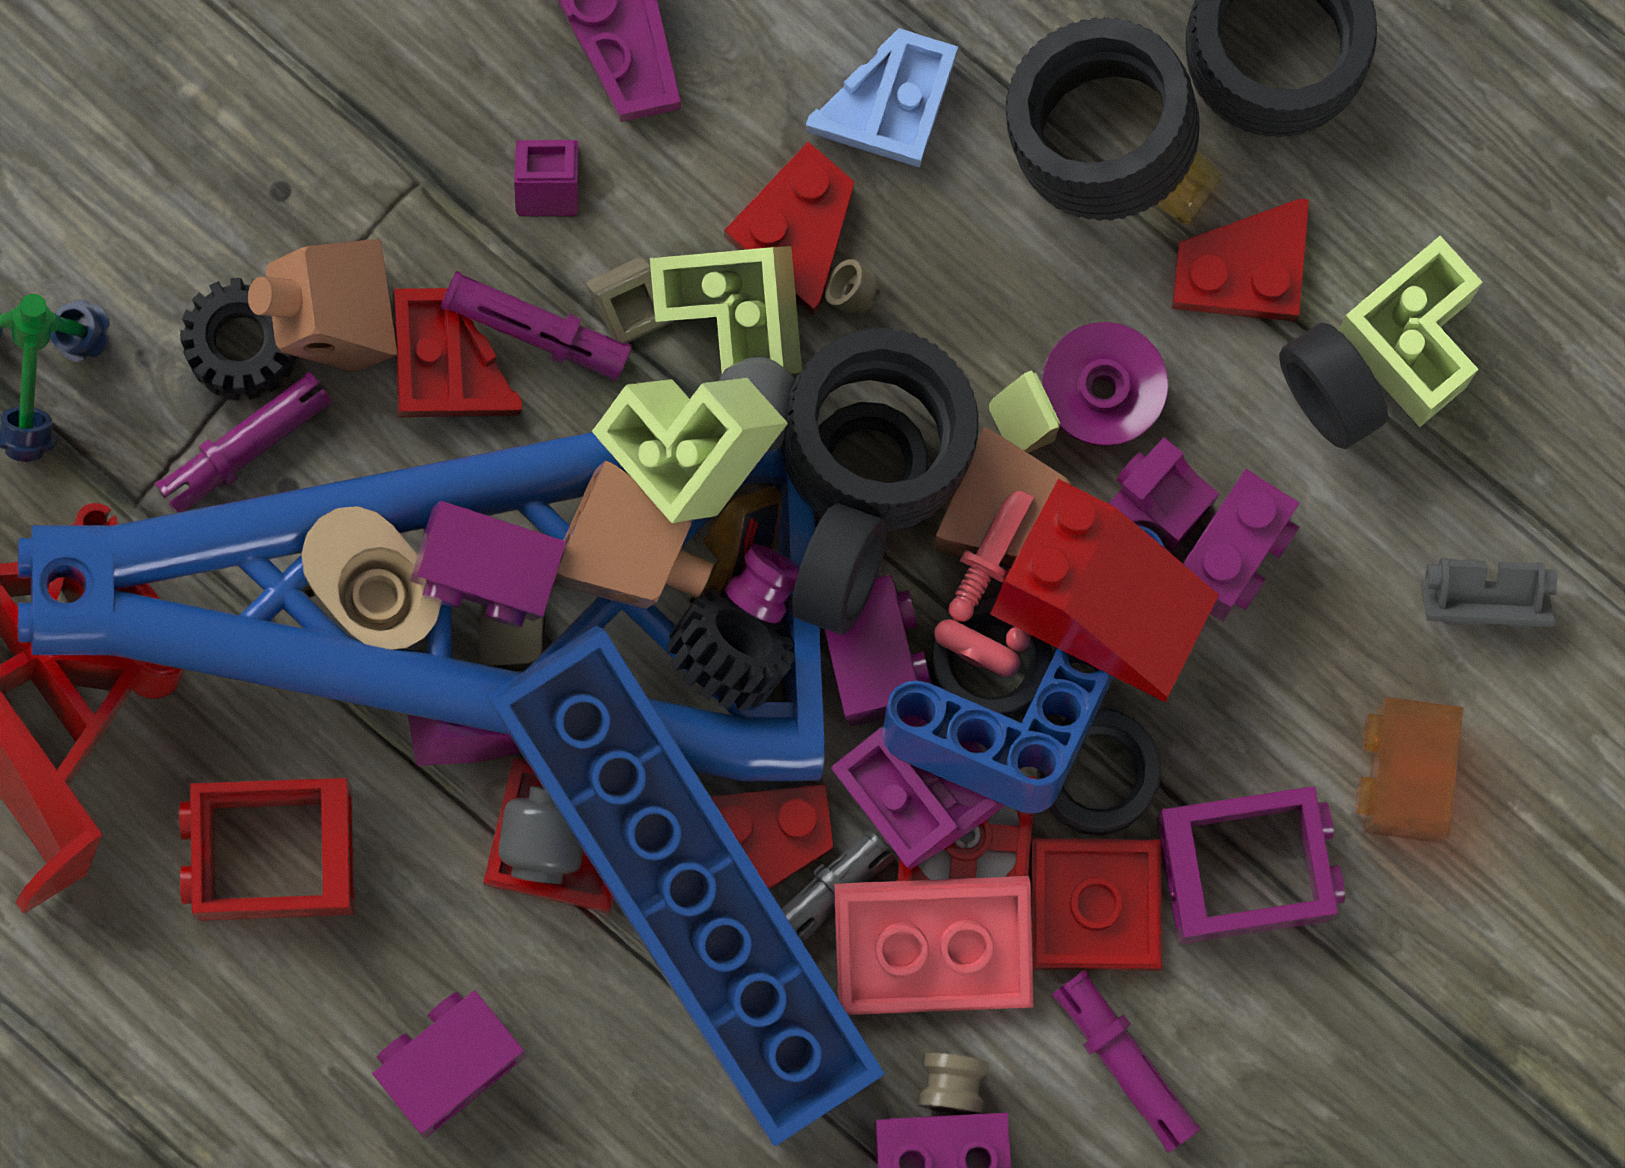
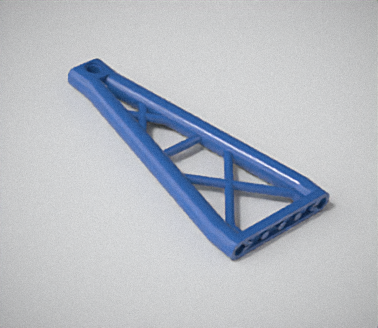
M593 432L113 526L32 525L31 538H18V578H31V603H18V642H31L32 655H114L509 734L485 696L517 677L521 672L453 659L451 606L441 604L437 622L426 635L427 653L407 649L391 650L367 645L348 636L302 592L309 584L304 575L302 555L284 572L279 570L269 559L302 553L306 534L320 517L337 508L356 506L377 512L392 524L399 533L424 529V534L432 509L440 501L487 516L518 510L542 534L564 540L570 524L549 504L582 498L594 470L604 461L616 465L626 473L627 471ZM780 447L763 455L733 496L745 483L775 484L776 504L778 505V552L800 567L808 544L815 532L814 510L810 508L808 503L802 500L801 495L796 492L794 484H791L788 473L785 470ZM712 517L692 520L681 549ZM239 566L264 590L240 615L116 591L118 589ZM67 577L77 581L83 588L84 594L77 601L66 604L53 599L48 593L47 587L55 579ZM791 592L785 601L787 612L781 620V623L786 628L781 636L791 637L793 647L790 652L795 654L794 661L790 665L791 668L783 677L784 702H763L754 709L751 705L747 710H738L735 702H733L729 709L725 708L732 714L728 715L649 699L694 772L739 781H820L824 767L820 634L818 626L801 621L793 615L792 601L794 592ZM597 597L527 669L593 627L604 628L621 610L667 653L668 643L671 641L669 635L676 625L654 604L645 609ZM284 609L303 628L270 621ZM668 653L672 658L675 657V654ZM713 694L712 696L719 702L718 696Z

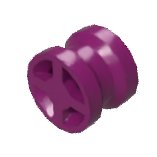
M753 544L745 554V569L741 575L731 577L725 587V592L736 605L751 615L770 623H779L787 612L785 601L789 594L794 592L800 567L786 556L771 548Z

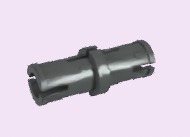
M867 829L849 849L828 867L821 864L813 871L812 874L815 879L781 909L802 943H805V940L816 929L835 914L834 884L869 882L896 860L892 852L886 851L888 847L871 830Z

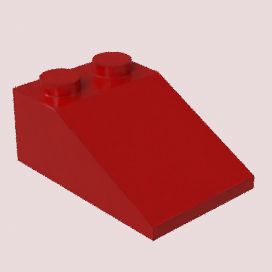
M1058 479L1008 572L990 615L1166 702L1219 594L1118 508Z

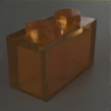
M1386 697L1378 706L1377 714H1367L1363 731L1362 750L1372 752L1370 777L1360 776L1355 803V813L1365 815L1363 833L1434 843L1442 842L1450 834L1463 707Z

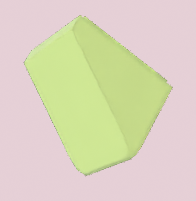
M1032 370L1021 375L989 403V410L1002 437L1025 452H1032L1055 441L1060 421L1037 373H1033Z

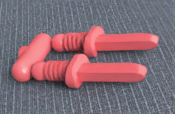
M1024 491L1011 493L1005 499L976 554L967 550L964 551L960 561L970 566V568L967 570L968 574H965L964 579L961 581L962 585L958 587L959 591L955 593L956 598L952 600L948 608L949 614L954 620L947 619L939 622L934 632L935 639L941 646L957 653L968 663L980 668H986L1003 677H1011L1018 672L1021 662L1018 654L1014 651L1026 650L1031 644L1032 635L1013 626L1006 635V643L1009 646L1007 648L959 622H966L973 616L974 606H978L979 601L982 599L981 595L985 593L984 589H987V584L991 581L990 578L1003 583L1008 571L999 567V564L1034 499V496Z

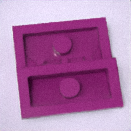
M913 715L906 716L901 720L912 727L927 725L926 721ZM881 727L830 767L908 869L913 868L948 847L1005 806L898 759L885 747L882 738L883 729ZM966 741L960 744L968 752H984L977 742Z

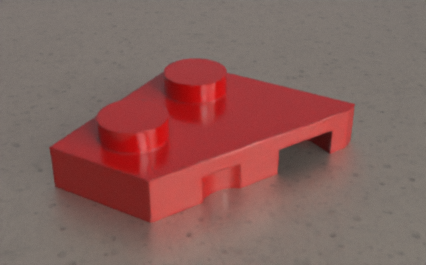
M395 288L392 299L394 333L398 354L395 356L398 418L519 416L522 411V400L517 391L512 392L495 362L497 356L485 335L478 332L472 319L448 309L440 308L448 288Z

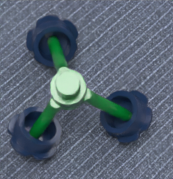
M28 294L22 298L20 304L15 309L0 314V337L3 328H9L12 330L14 343L23 349L20 407L10 408L4 411L0 417V448L5 449V454L9 458L22 462L35 461L40 459L44 452L50 451L55 447L57 436L52 434L51 416L41 409L34 408L38 350L43 349L51 338L53 344L61 350L62 355L70 361L83 362L88 356L93 358L99 356L109 342L107 329L110 326L109 317L101 306L96 304L91 306L86 300H75L61 306L54 313L46 305V301L42 296Z

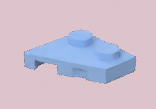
M898 28L878 48L877 54L867 64L858 67L844 81L843 88L820 110L816 109L809 115L806 123V133L920 168L954 66L958 46Z

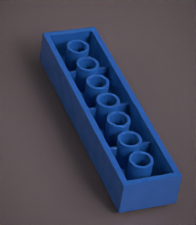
M593 627L485 696L758 1126L774 1147L885 1075L603 628Z

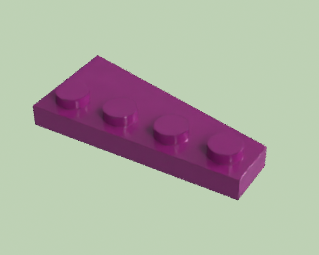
M557 0L620 122L681 109V100L657 0Z

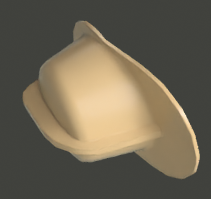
M358 506L337 508L320 517L306 534L301 553L304 575L317 597L349 634L364 644L391 650L406 649L426 637L437 622L441 604L422 596L425 586L410 582L418 555L392 524L377 512Z

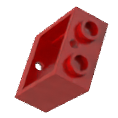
M347 778L190 783V801H181L179 807L181 840H191V865L181 866L180 895L182 905L192 904V914L199 921L355 915L352 786ZM321 805L323 895L215 899L214 809Z

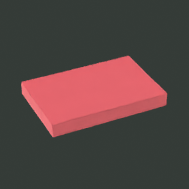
M1029 876L834 884L838 1000L848 1015L1033 1008L1031 887Z

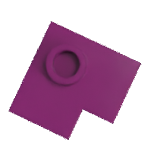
M1163 437L1147 457L1139 452L1122 470L1115 480L1121 485V489L1109 504L1118 508L1138 526L1146 527L1156 533L1163 542V546L1173 553L1213 508L1219 493L1195 473L1186 462L1184 453Z

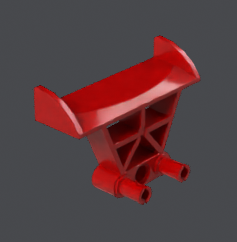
M90 503L84 505L78 511L75 523L71 525L113 526L117 525V517L114 515L108 519L111 512L108 506L101 503ZM18 562L0 564V637L14 655V657L0 664V798L47 863L23 888L15 902L24 914L85 877L103 834L68 787L130 693L134 691L136 694L147 699L166 697L178 687L184 669L114 655H32L31 642H18V607L11 598L31 595V578H18ZM67 577L57 578L47 587L48 593L56 601H58L60 591L69 603L77 601L84 594L81 585L74 579ZM149 583L116 590L159 599ZM30 679L76 742L58 770H56L4 696ZM74 686L108 690L110 692L94 715Z

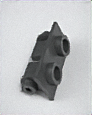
M1440 558L1439 564H1427L1425 580H1421L1420 584L1426 621H1441L1455 626L1467 623L1505 624L1519 629L1531 626L1554 627L1555 625L1550 595H1555L1557 572L1556 570L1545 569L1544 563L1499 562L1496 581H1486L1488 569L1486 561Z

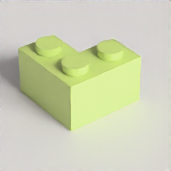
M1441 236L1346 314L1338 329L1358 350L1370 367L1376 380L1419 427L1466 389L1479 370L1441 327L1472 301L1483 282Z
M791 246L650 258L655 322L717 317L722 373L735 363L752 357L774 360L790 374L801 372L802 363Z
M748 378L702 383L690 399L672 379L626 385L592 432L671 523L717 516L788 423Z

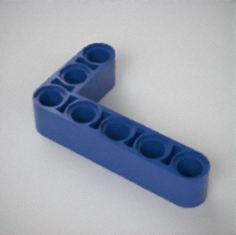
M1139 526L1163 546V542L1156 533L1146 527ZM1057 648L1022 723L930 683L918 680L908 681L897 686L889 696L882 730L883 743L892 755L904 762L1017 811L1029 814L1039 813L1051 807L1057 799L1114 676L1092 665L1090 666L1096 672L1087 674L1079 672L1071 664L1079 662L1088 663ZM1053 714L1061 715L1070 720L1072 724L1067 726L1054 725L1047 720L1046 716ZM910 715L917 716L926 721L927 725L923 727L908 726L900 718ZM966 741L978 742L987 751L983 753L968 752L960 744ZM1024 767L1038 768L1047 777L1037 780L1024 775L1020 769Z

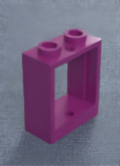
M1315 786L1162 809L1156 818L1178 945L1329 922L1338 914L1337 904L1345 902V888L1340 866L1338 864L1329 865L1325 843L1326 840H1332L1334 837L1330 807L1327 801L1318 802ZM1297 810L1313 901L1207 917L1191 826Z

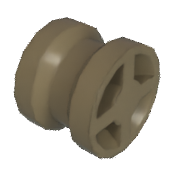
M926 1053L924 1069L929 1074L928 1086L920 1092L918 1106L954 1114H982L984 1101L979 1095L980 1081L988 1075L989 1062L960 1055Z

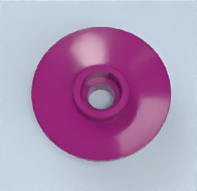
M1113 322L1086 324L1064 335L1050 351L1043 368L1041 384L1060 421L1059 427L1074 439L1094 446H1117L1133 441L1143 435L1160 416L1168 393L1166 366L1156 347L1149 339L1135 329ZM1105 380L1111 383L1115 393L1109 399H1099L1092 393L1091 385L1096 381Z

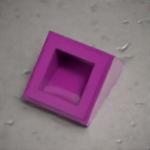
M516 140L514 191L517 215H577L578 140Z

